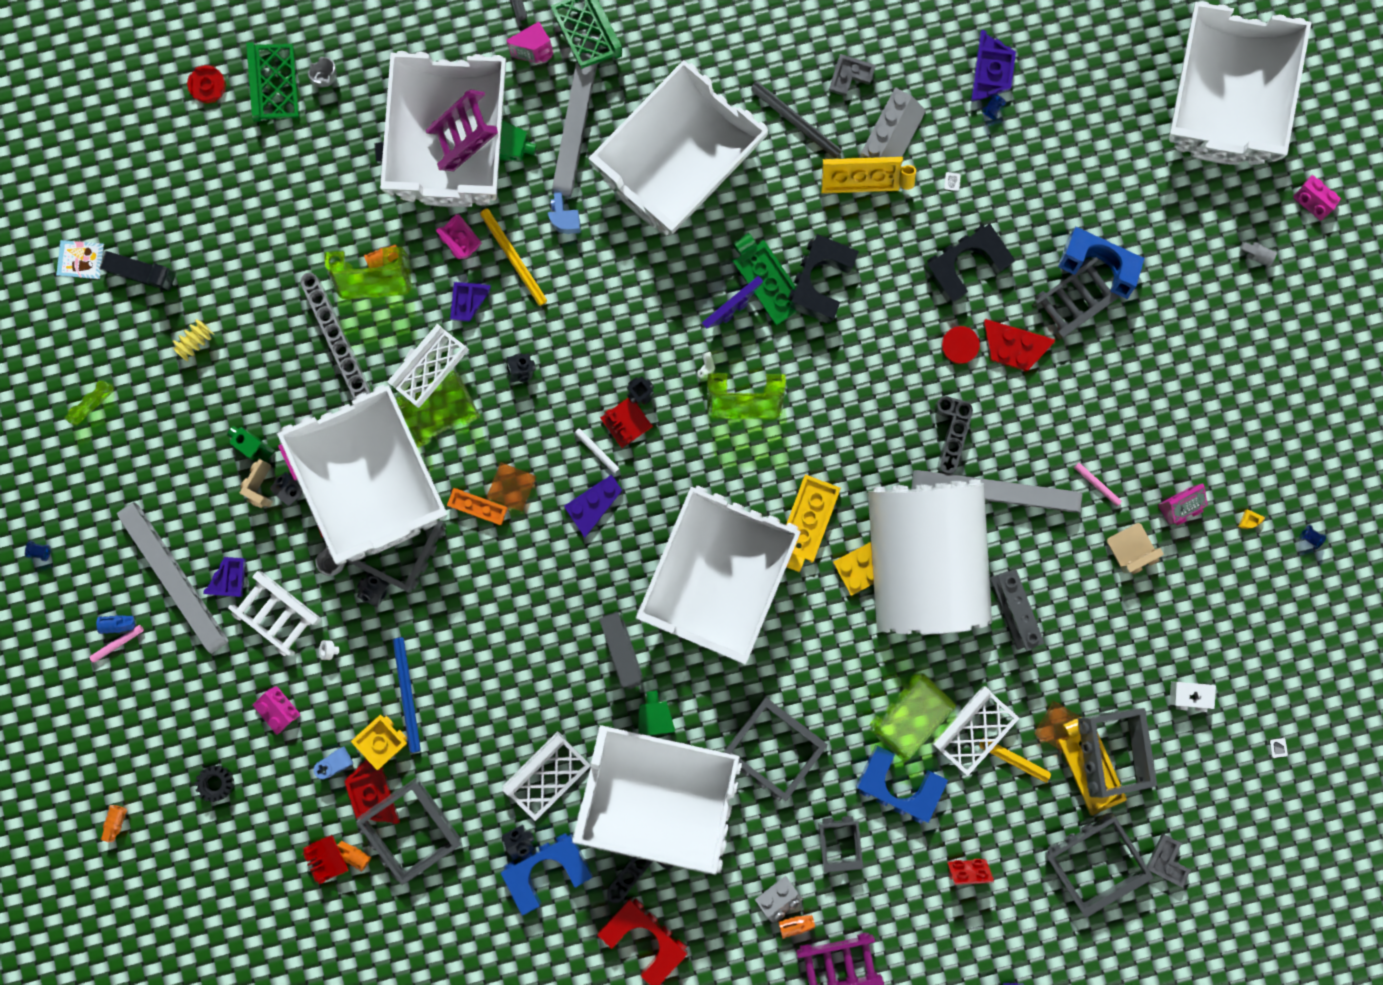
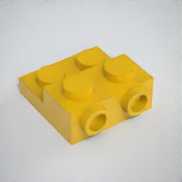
M381 714L351 741L377 771L407 745L405 741L407 737L402 731L396 732L392 727L394 723L388 716L383 718Z

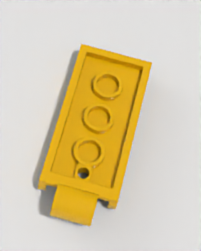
M903 157L823 159L821 193L898 191L900 187L910 190L915 185L916 168L911 165L901 166Z
M806 474L804 475L787 523L798 527L800 534L796 544L800 543L801 548H797L795 544L786 566L787 568L800 572L804 559L809 560L811 563L814 562L841 490L840 487Z
M871 542L833 561L851 596L874 584Z
M1078 718L1064 724L1063 729L1068 738L1057 741L1089 814L1093 816L1126 801L1125 793L1104 798L1089 796L1082 745H1079L1081 737ZM1098 734L1106 789L1119 787L1121 784Z

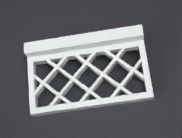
M437 324L387 382L415 406L420 408L469 349ZM461 348L457 354L453 355V349ZM448 351V356L441 358L442 352ZM447 362L446 367L440 370L441 364ZM435 365V371L429 373V367ZM434 377V381L428 384V378ZM423 380L422 386L416 387L417 381ZM422 391L421 396L415 400V394Z
M983 686L931 744L968 776L1019 720V717L993 695L986 686ZM990 698L996 702V711H986L985 703ZM997 713V725H987L986 714ZM1000 713H1008L1013 718L1008 725H1000ZM975 714H983V726H973L972 717ZM998 727V736L995 739H987V728ZM964 728H970L971 740H960L959 732ZM973 728H984V739L974 740ZM971 742L972 754H961L960 743ZM974 742H985L983 753L974 754ZM949 743H957L958 754L950 755L944 749ZM962 756H972V765L967 770L961 765Z
M557 731L502 786V790L536 821L591 765ZM563 744L569 749V757H558V749ZM555 760V771H544V763ZM558 760H569V771H558ZM571 760H580L584 766L579 771H571ZM533 774H541V785H530V777ZM544 774H555V784L544 785ZM569 774V781L566 784H557V775ZM519 788H527V798L519 799L514 793ZM530 788H541V798H530ZM544 788H555V795L552 798H543ZM530 802H541V809L536 814L529 809Z

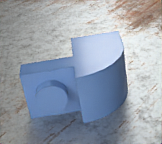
M554 193V199H551L552 211L555 212H548L552 226L563 234L581 233L579 211H564L562 193Z

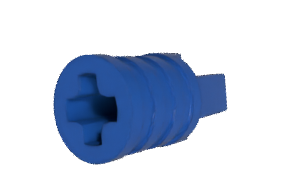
M115 615L98 617L96 623L97 631L99 634L133 630L135 627L134 616Z

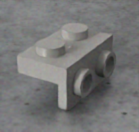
M787 876L783 877L755 899L772 923L783 919L785 913L797 908L803 900Z

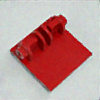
M629 398L613 409L607 410L600 417L621 448H624L653 427L637 403L633 404Z
M333 835L302 849L306 862L311 860L307 865H313V868L309 870L315 869L312 875L315 879L314 881L318 882V884L349 871Z
M986 859L947 862L950 870L948 872L949 880L953 879L954 885L994 882Z

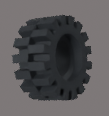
M220 765L205 768L196 777L198 780L195 782V786L198 787V789H195L196 793L199 792L200 795L198 796L200 798L204 797L205 801L210 802L228 797L227 795L234 788L232 784L234 778H231L233 774L228 772L226 767L222 768ZM212 776H217L221 780V788L218 791H212L208 787V780Z

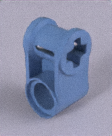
M342 747L318 762L314 767V774L320 779L329 778L354 763L345 747ZM327 766L326 773H321L323 767Z

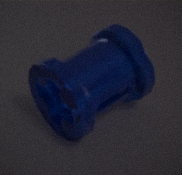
M992 94L989 104L982 109V112L988 118L996 120L998 117L997 113L1001 107L1005 106L1006 101L1001 96Z
M1307 525L1299 538L1301 540L1305 539L1313 545L1314 549H1318L1325 542L1326 535L1314 530L1312 525Z
M34 541L27 543L25 557H35L41 559V561H47L50 557V545L35 544Z

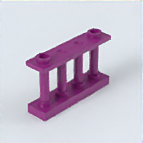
M473 89L466 91L456 103L437 120L433 121L425 130L427 134H437L444 154L443 159L437 163L440 171L454 172L498 134L496 126L484 123L477 103L485 96L484 92ZM469 109H472L477 123L474 131H472L466 113ZM459 118L466 134L463 141H461L455 124ZM448 128L455 144L452 151H450L444 133Z
M861 933L857 935V938L814 947L804 945L800 947V950H796L798 958L804 957L809 985H819L816 981L811 955L823 953L828 976L827 985H884L882 975L874 971L869 943L875 942V938L873 935H869V933ZM859 945L862 947L867 971L866 977L861 978L855 976L850 947ZM842 949L848 976L846 981L839 982L836 980L830 951Z

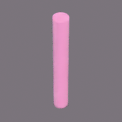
M1078 463L1074 467L1115 506L1122 502L1083 465Z
M138 625L133 630H130L91 655L90 660L95 663L142 633L144 629L141 625Z

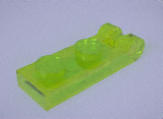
M102 380L98 381L96 389L92 393H87L82 398V402L77 406L70 408L64 418L69 423L78 425L113 393V385Z

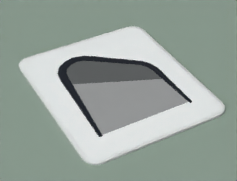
M1285 738L1270 740L1273 758L1288 756Z

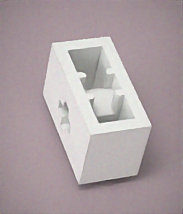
M1171 681L1170 705H1176V709L1188 710V707H1195V711L1207 712L1208 708L1214 709L1216 685ZM1190 695H1195V699H1190Z

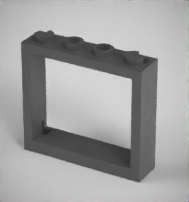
M437 520L438 524L435 525L406 583L359 560L351 562L347 559L346 561L407 592H411L412 589L415 590L420 582L418 579L420 573H424L429 564L427 560L430 555H434L437 549L435 544L438 538L441 539L443 537L446 524Z
M616 612L599 618L622 687L627 686L628 689L639 686L641 684L640 681L644 678L622 613Z
M764 697L723 753L735 755L732 751L767 707L818 746L785 792L739 758L738 762L741 763L742 767L740 771L747 777L750 775L757 779L755 783L763 789L768 787L772 790L771 795L777 800L783 799L787 801L828 744L767 697Z
M1130 708L1078 718L1081 748L1090 797L1104 798L1157 786L1145 708ZM1127 717L1137 783L1106 789L1096 723Z
M417 777L359 816L356 822V826L360 830L359 832L362 835L365 834L369 839L368 844L371 849L377 850L382 864L390 868L391 876L396 881H399L401 885H404L459 847L462 841ZM412 790L445 835L448 842L404 871L368 819Z
M1113 813L1102 815L1098 818V822L1093 825L1091 823L1081 828V832L1076 835L1074 833L1064 838V842L1059 845L1058 843L1048 847V851L1045 852L1085 918L1154 878ZM1113 824L1141 870L1083 903L1055 856L1106 826Z

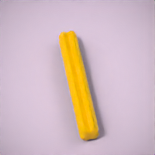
M980 742L979 747L985 750V742ZM998 744L989 752L1045 783L1051 777V773Z

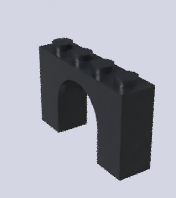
M991 224L979 226L970 237L968 234L958 240L959 244L956 246L950 245L943 250V254L939 257L934 255L927 260L928 264L924 269L949 306L968 293V290L955 271V259L959 254L968 251L979 253L986 259L996 275L1015 262V259Z
M816 234L814 239H810L806 249L809 251L807 256L804 255L801 260L800 266L802 270L801 273L797 272L793 283L796 286L794 290L791 289L787 300L790 301L788 307L830 324L835 318L840 302L815 290L810 279L811 270L820 265H827L849 273L854 266L859 251Z

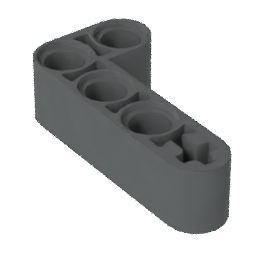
M944 396L935 403L934 408L937 414L951 419L937 468L942 474H952L958 467L973 408L966 401ZM942 401L949 405L947 411L941 409L940 403ZM959 407H964L967 410L966 416L960 415ZM954 425H959L962 428L961 434L954 432ZM949 443L956 445L957 451L955 453L948 449ZM949 457H955L950 459L949 466H951V468L946 470V466H944L943 464L948 462Z

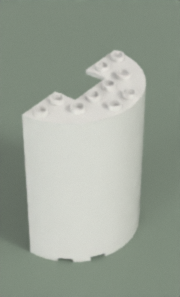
M1205 1L1195 2L1169 135L1170 143H1175L1174 147L1181 152H1191L1192 157L1223 164L1239 165V162L1249 161V164L1255 165L1264 164L1265 160L1268 159L1277 161L1284 158L1288 153L1311 22L1305 21L1302 18L1291 19L1286 18L1284 15H1272L1269 21L1265 23L1259 19L1248 20L1242 19L1241 16H1231L1234 8H1228L1227 5H1211Z
M397 51V53H391L380 186L382 191L391 196L396 193L402 200L415 202V199H418L420 202H424L425 205L443 207H472V203L485 205L490 203V199L495 200L497 198L506 58L500 55L484 57L480 54H474L473 56H467V61L450 62L441 59L436 62L432 61L429 54L425 52L408 54L405 51ZM473 89L484 92L485 96L477 103L484 123L496 126L498 134L454 172L440 171L437 163L443 159L444 154L437 134H427L425 130L433 121L437 120L456 103L466 91ZM469 109L466 113L472 131H474L477 123L472 109ZM459 118L455 124L461 141H463L466 134ZM448 128L444 133L450 151H452L455 144Z
M683 60L589 157V160L597 172L600 171L605 183L612 190L617 189L616 192L620 199L653 228L657 226V229L662 234L672 236L767 137L768 128L762 122L758 123L754 120V116L748 110L744 111L740 107L737 109L735 106L731 107L727 104V100L722 95L718 96L714 93L711 79L706 75L702 76L695 65L692 63L688 64Z
M381 385L373 389L374 392L370 394L362 393L356 396V400L352 401V406L350 404L342 406L334 414L332 412L326 413L321 416L320 420H316L315 417H306L299 421L300 424L295 426L287 425L281 428V432L277 433L335 564H344L347 562V559L351 562L362 559L366 556L365 553L367 552L369 554H376L418 535L421 528L427 530L438 524L437 519L441 521L447 516L446 510L389 385L386 387Z
M981 479L969 480V484L962 481H950V484L938 483L935 484L934 488L928 485H916V489H908V486L896 485L892 486L893 489L885 490V487H873V491H868L877 630L890 632V629H892L897 634H911L912 630L921 634L967 631L971 630V626L982 628L992 624L984 483H981Z
M696 486V488L691 487L636 618L746 664L800 531L793 524L787 523L786 526L781 524L780 519L769 515L768 518H762L761 513L751 510L749 513L744 510L742 505L737 503L730 505L726 501V497L717 493L712 496L707 493L705 488Z
M600 725L573 843L710 874L720 872L722 860H719V856H722L726 845V840L724 839L728 830V825L725 824V821L728 822L732 806L729 805V800L734 798L738 782L734 781L735 775H739L741 763L738 762L739 756Z

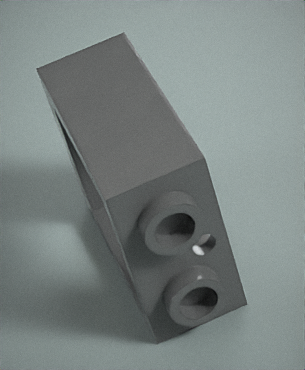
M853 816L842 817V820L834 821V818H824L822 822H818L822 870L824 872L863 869L859 821L853 819ZM852 826L855 859L827 861L824 828Z

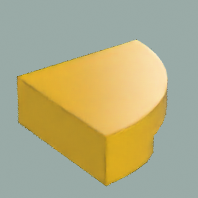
M1247 509L1238 527L1242 529L1254 528L1261 524L1265 517Z

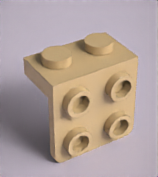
M260 459L251 466V474L248 479L246 478L242 482L239 493L248 497L247 502L254 506L270 508L273 501L257 491L270 470L271 464Z
M1136 523L1107 539V543L1123 573L1131 572L1132 575L1143 570L1142 566L1146 564L1151 566L1159 562V557L1164 555L1161 548L1154 549L1140 523Z

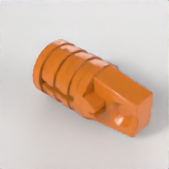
M394 245L380 248L364 255L370 271H373L378 267L391 263L400 257L397 246Z
M117 805L109 806V811L103 824L104 830L101 840L114 842L122 828L125 814L127 813L126 808Z
M340 841L337 845L344 861L361 872L371 860L370 855L357 849V847Z
M812 915L796 916L778 921L782 938L796 936L815 928Z

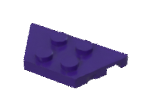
M981 30L979 36L971 102L1009 91L1012 86L1016 51L1005 46L997 38L995 40L987 35L985 30Z
M757 276L702 322L703 326L708 329L733 318L732 314L736 310L741 311L748 305L747 302L763 283V280Z

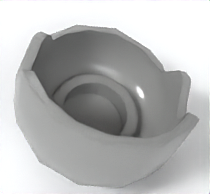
M319 57L317 63H311L308 71L310 82L317 87L332 85L337 77L334 62L330 58Z
M325 547L315 559L316 568L321 574L326 576L338 574L345 566V563L335 564L328 547Z

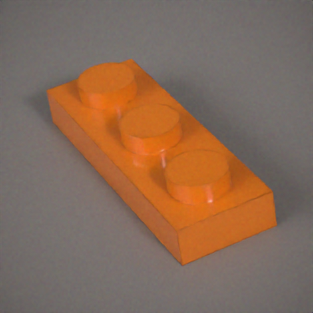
M453 488L447 504L451 508L501 526L508 510L506 506Z

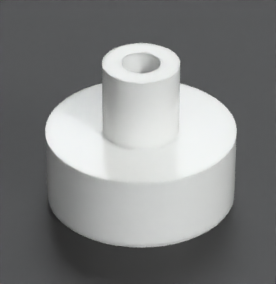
M323 640L321 642L319 656L322 660H331L334 654L339 653V647H334L332 641Z

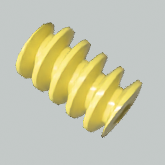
M198 319L195 320L197 326L189 325L192 330L191 332L184 330L186 337L178 336L181 341L180 343L173 340L175 345L173 349L187 362L189 361L188 355H195L193 349L200 350L198 343L204 346L206 344L204 338L211 340L209 333L215 335Z

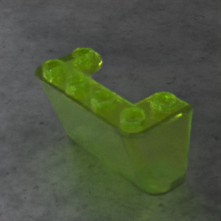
M402 247L383 248L384 267L353 269L350 263L345 262L344 251L324 252L326 269L337 295L342 299L406 295L411 290L410 257ZM396 252L399 257L393 260V262H389L388 255ZM333 257H339L340 262H337Z
M454 370L450 371L420 408L402 395L395 398L417 448L429 443L430 438L460 423L464 426L481 417L460 373ZM422 391L415 394V400L421 396Z
M708 373L707 413L712 418L776 419L781 416L783 411L786 374H766L764 393H727V374ZM720 378L723 382L713 379Z
M924 673L914 674L908 681L910 683L909 689L905 688L898 697L900 699L896 704L891 703L885 710V716H876L869 724L871 726L869 731L903 762L908 761L957 706Z

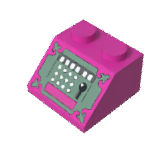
M540 22L506 40L510 54L514 58L539 63L549 60L552 57L551 55L554 54L551 40Z
M1203 483L1191 486L1158 504L1169 525L1176 524L1178 526L1187 521V516L1192 514L1194 517L1204 512L1202 508L1208 506L1205 486Z

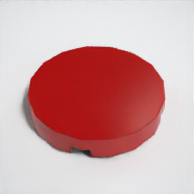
M203 65L195 68V71L188 76V91L194 99L201 103L216 102L225 92V77L213 66Z
M956 326L949 329L941 342V349L945 358L955 364H966L972 361L980 348L977 334L965 326Z

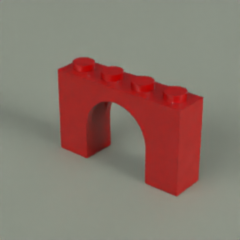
M629 897L598 931L597 935L612 949L628 931L634 928H645L654 933L659 942V951L641 972V977L649 985H660L687 956V946L682 940H676L671 936L673 932L665 925L662 927L657 922L658 918L652 912L647 913L643 909L644 905L637 898L633 900Z

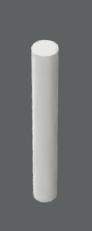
M580 428L575 431L574 434L614 474L619 470V467Z

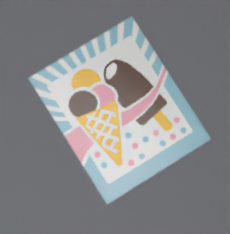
M61 240L57 275L100 279L101 270L99 268L102 262L104 244Z

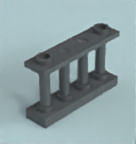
M1097 257L1092 261L1088 258L1082 263L1081 269L1075 275L1072 274L1047 293L1042 291L1034 297L1036 301L1032 306L1035 307L1041 303L1058 326L1057 329L1059 331L1054 334L1058 341L1120 297L1110 292L1111 289H1109L1092 266L1098 261ZM1084 271H1087L1102 291L1104 299L1100 302L1097 299H1093L1077 276ZM1070 281L1088 304L1089 310L1085 313L1082 310H1078L1062 288ZM1055 292L1073 315L1074 321L1069 324L1063 321L1047 299Z
M1017 569L990 577L1016 649L1025 648V650H1029L1045 644Z

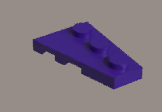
M612 474L564 505L584 538L587 537L622 492Z

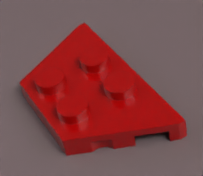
M988 319L983 321L987 336L986 341L989 346L990 361L1026 372L1055 342V339Z
M367 759L344 781L356 819L391 795L383 767L377 771ZM394 802L368 819L378 822H391L393 824L400 823Z

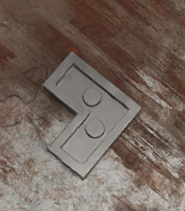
M840 54L828 91L847 96L851 80L870 85L876 65Z
M1162 833L1148 861L1147 868L1149 871L1183 888L1191 870L1174 861L1182 843Z

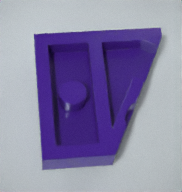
M454 282L450 320L470 322L490 292L491 285Z
M224 557L220 568L214 573L212 581L205 588L203 594L242 597L246 558Z

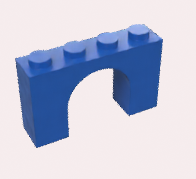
M1075 226L1067 239L1058 267L1075 275L1085 258L1097 257L1105 262L1113 271L1114 280L1110 292L1128 299L1137 286L1145 258Z
M875 744L856 784V787L860 789L858 793L868 798L872 795L877 798L876 802L886 807L887 804L895 806L894 811L902 815L907 812L912 815L911 819L922 824L923 821L929 823L948 780L928 770L920 788L914 795L908 798H896L888 792L885 784L886 773L895 754Z
M564 833L556 838L557 842L551 845L547 842L538 847L540 851L534 854L529 852L521 856V861L515 863L513 860L503 866L504 870H502L501 875L521 915L541 905V901L530 879L532 867L537 862L552 859L562 864L574 887L593 878V874L578 844L573 843V834L567 836Z

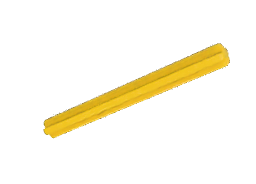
M484 209L480 212L482 219L539 306L544 305L547 302L546 297L489 209Z

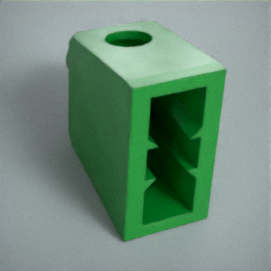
M502 120L499 160L522 162L524 153L535 155L537 144L528 142L529 136L525 130Z
M233 426L227 433L231 438L229 443L256 462L259 459L267 462L276 451L242 427L238 429Z
M657 690L647 691V703L639 705L638 734L648 736L675 732L667 701H659Z

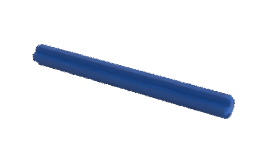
M400 637L393 639L409 751L410 753L419 752L421 748L404 638Z

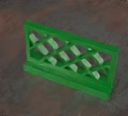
M563 0L550 5V9L580 69L611 57L615 59L622 57V45L599 0H583L585 4L583 9L574 7L575 3L581 0ZM565 8L568 9V12L564 16L558 14L557 10ZM572 11L581 14L579 20L569 17ZM584 15L593 19L591 25L581 22ZM567 22L576 24L574 31L565 28ZM579 26L588 29L586 35L577 33ZM592 30L600 33L598 40L589 37ZM574 37L584 40L581 46L573 44ZM587 41L596 44L594 51L584 48ZM599 45L606 47L609 52L604 54L598 53ZM582 52L590 54V59L582 62L580 58Z
M246 42L253 122H261V119L299 118L293 44L254 45V42ZM290 49V56L286 60H283L278 55L281 50ZM259 50H268L272 55L265 61L260 57ZM274 57L282 62L276 70L268 64ZM266 66L273 71L268 79L261 75V71ZM284 66L291 70V74L287 78L279 73ZM276 75L283 80V83L278 88L270 82ZM267 84L275 90L269 97L262 93V89ZM286 84L293 88V92L288 97L280 91ZM277 93L285 98L279 106L272 101V98ZM289 102L294 106L295 113H286L282 108ZM268 103L276 108L273 113L264 114V107Z

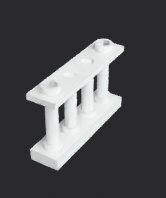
M257 571L253 576L256 580V586L239 607L230 605L228 609L232 611L231 615L239 621L241 619L273 643L281 655L293 656L295 652L290 649L291 645L307 625H318L322 618L266 574ZM267 588L272 592L271 598L256 617L252 619L245 611L259 593ZM282 600L287 604L285 606L286 610L268 631L260 623L277 601L280 602ZM297 612L302 616L300 618L301 621L283 643L275 635L292 613L295 614Z

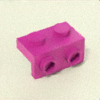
M1311 175L1293 195L1296 201L1320 221L1329 215L1341 200L1336 192L1330 190L1314 175Z
M459 214L455 215L444 227H439L436 230L441 241L449 246L452 255L458 259L468 258L482 244Z
M277 686L265 692L253 704V707L276 735L281 733L292 721L300 716V713Z

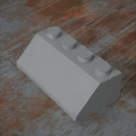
M895 87L859 158L902 157L926 110L913 96Z

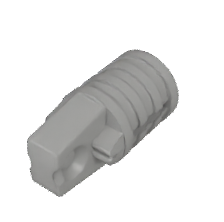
M1243 242L1239 248L1248 253L1247 258L1260 262L1266 267L1272 265L1277 255L1276 251L1267 249L1256 242L1253 245Z

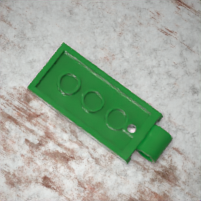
M750 233L733 242V246L740 257L732 260L747 284L757 276L763 280V283L754 295L775 326L796 314L798 311L789 308L790 301L787 300L791 289H795V284L767 243L763 240L757 245Z

